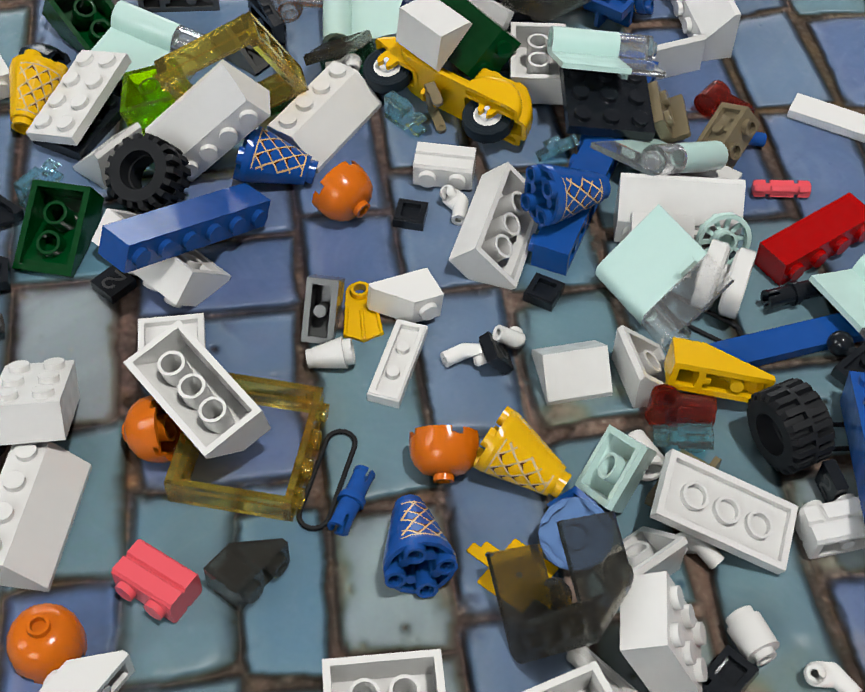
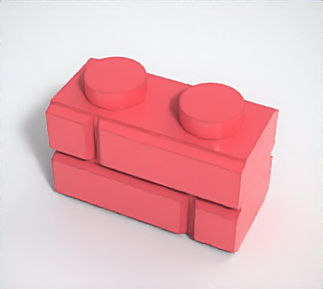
M138 539L130 547L126 556H122L111 571L115 582V591L129 602L135 598L143 603L145 611L159 621L165 617L172 623H177L187 611L188 606L193 604L202 591L198 574L142 539Z

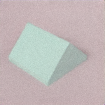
M609 424L574 485L604 508L612 512L622 513L657 452Z

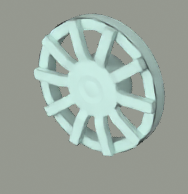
M733 212L713 214L712 217L701 224L695 241L701 247L703 244H711L713 239L727 242L730 244L731 253L739 250L736 247L739 240H744L742 247L749 249L752 235L748 223L743 218ZM726 219L724 227L721 228L720 220ZM732 219L738 221V223L729 230V226ZM713 224L716 228L714 232L709 229ZM743 227V235L734 234L738 229ZM705 233L711 236L710 239H703ZM734 257L730 260L728 259L727 264L732 265Z

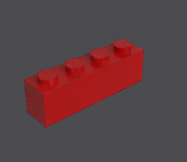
M850 192L760 242L754 264L779 287L790 280L799 279L805 271L812 267H820L831 256L835 254L840 255L850 245L857 241L863 242L865 240V204Z

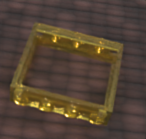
M250 11L154 61L157 71L155 79L160 83L162 91L169 92L175 101L193 86L186 77L248 45H251L277 72L258 82L270 91V109L309 90L301 66Z
M229 373L257 405L309 413L286 494L282 496L191 481L200 451L181 432L164 480L168 501L293 522L296 509H302L304 504V481L312 476L314 459L311 456L313 450H319L322 430H319L321 421L326 422L329 415L330 404L325 403L324 387Z

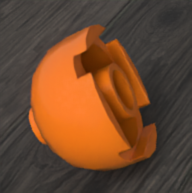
M344 161L331 169L321 180L320 183L324 187L320 194L316 191L313 194L312 203L315 208L331 220L344 222L356 217L361 218L368 212L373 186L368 174L355 161H352L351 165Z
M151 395L137 400L128 410L125 422L122 425V437L138 458L151 463H169L180 459L182 454L176 455L178 443L185 446L186 435Z
M428 425L415 428V433L410 431L409 451L412 462L421 473L433 476L434 483H454V477L466 474L474 466L479 448V433L477 430L463 426V433L452 431V425Z
M52 603L33 605L22 611L12 622L6 636L7 656L19 676L32 679L34 683L43 684L46 677L53 670L59 669L66 660L81 658L82 654L85 656L87 651V635L78 617L63 605Z

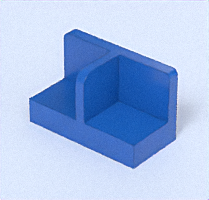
M574 0L575 3L582 5L584 9L595 13L594 26L597 28L607 19L629 27L632 23L635 0Z

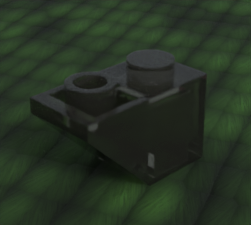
M283 538L229 543L203 568L207 586L240 612L248 603H254L261 596L264 587L274 577H280L286 571L290 563L288 542Z

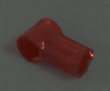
M719 80L712 81L694 99L695 108L704 116L714 115L721 102L748 106L753 114L756 109L753 105L732 95L727 84Z
M660 384L652 389L644 415L646 421L656 428H667L672 423L713 427L716 420L717 399L712 396L680 393L672 385Z

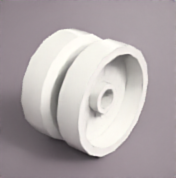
M713 239L707 252L709 256L701 263L698 271L692 306L707 311L713 306L717 293L722 294L718 306L719 315L736 319L755 263L757 251L741 247L737 250L732 265H729L727 262L731 251L730 244Z

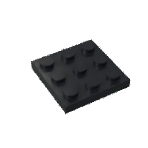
M560 67L567 134L644 141L653 140L655 127L645 70L632 68L631 75H628L627 80L618 77V73Z

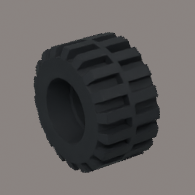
M137 133L133 134V139L129 137L122 140L123 145L117 144L113 149L115 154L113 156L109 155L107 161L110 162V166L105 168V175H108L109 179L105 180L106 186L111 188L110 195L117 199L119 204L137 212L146 213L176 204L179 199L183 200L186 194L183 192L185 188L190 186V181L187 180V177L191 176V169L185 167L189 162L182 155L183 152L169 142L149 133L144 135ZM154 162V176L142 188V175L145 169Z
M791 378L751 395L747 403L749 429L759 452L776 471L782 472L785 475L793 474L826 460L832 455V451L835 449L834 439L836 438L832 418L820 395L807 382L804 383L801 379Z

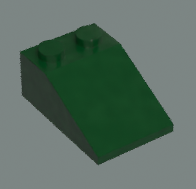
M45 0L42 14L59 36L78 52H81V50H91L111 27V15L115 5L111 0Z
M440 0L472 23L448 60L472 79L483 68L499 73L521 43L469 0Z
M33 179L12 269L73 278L98 228L104 198L90 186Z

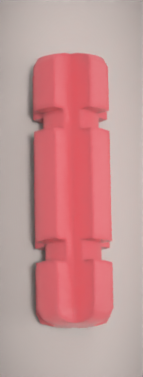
M755 179L752 182L751 191L754 197H765V194H768V197L793 198L794 195H796V198H808L811 194V183L808 180H797V183H794V180H769V183H767L765 179Z

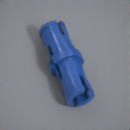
M355 466L346 488L340 491L337 497L339 503L327 524L330 531L337 525L334 532L336 535L347 536L357 513L363 510L366 504L365 496L372 481L375 479L373 470L369 471L368 476H365L369 469L367 466Z

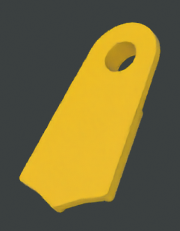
M358 281L347 287L343 326L344 338H351L363 343L384 335L380 313L371 311L367 307L369 284L366 282ZM357 290H364L365 292H363V293H356L355 291H357Z

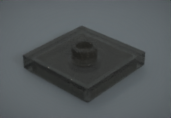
M365 30L320 44L304 54L303 58L306 66L331 58L340 60L348 53L357 51L372 41L373 38L370 30Z

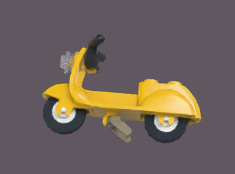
M396 37L375 39L377 50L368 55L363 64L364 79L374 92L394 94L408 87L411 93L420 98L421 101L426 102L429 116L436 131L440 134L446 132V125L439 109L461 119L467 136L476 142L487 144L504 140L512 145L519 146L521 140H526L532 127L533 109L528 89L522 83L514 82L503 77L500 73L483 68L470 81L444 68L437 72L396 42Z

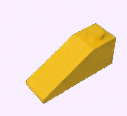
M673 337L664 360L666 388L748 403L752 394L771 387L776 382L775 376L704 342Z

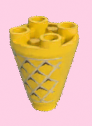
M26 49L24 54L12 58L9 66L11 127L14 131L27 135L26 131L34 118L39 114L49 96L62 80L63 75L68 71V67L65 64L43 57L40 52L34 49Z
M507 406L496 422L501 427L499 428L496 425L494 428L491 427L480 443L486 449L478 448L473 467L487 475L544 496L550 494L557 498L572 475L565 471L567 467L518 412Z

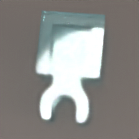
M393 90L384 95L385 117L404 131L409 129L416 137L427 132V129L421 125L427 121L426 116L421 112H414L413 104L407 98L400 96Z
M575 134L564 139H560L558 135L544 141V148L536 151L535 154L539 163L565 153L580 144Z
M50 158L43 163L41 169L35 166L13 184L22 207L26 208L33 179L60 182L63 179L64 175L56 170L61 166L59 162Z
M677 423V427L653 425V443L656 447L678 445V449H685L690 453L714 450L712 424Z

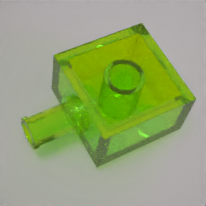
M178 60L124 73L120 114L128 127L138 122L144 135L145 128L190 89L191 84Z

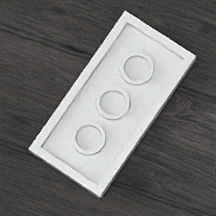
M81 50L26 131L31 141L77 146L132 61L128 54Z
M671 449L665 454L649 517L779 575L785 572L787 568L799 506L675 449Z

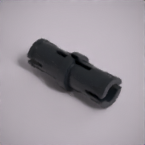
M792 280L786 282L785 286L763 290L760 294L762 304L769 302V304H765L763 307L766 310H771L788 304L797 306L803 300L822 297L823 295L809 280L801 282Z

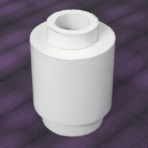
M749 605L743 606L733 611L726 618L725 622L728 625L727 633L740 654L749 662L762 666L777 656L776 650L780 643L759 611H754L752 606Z

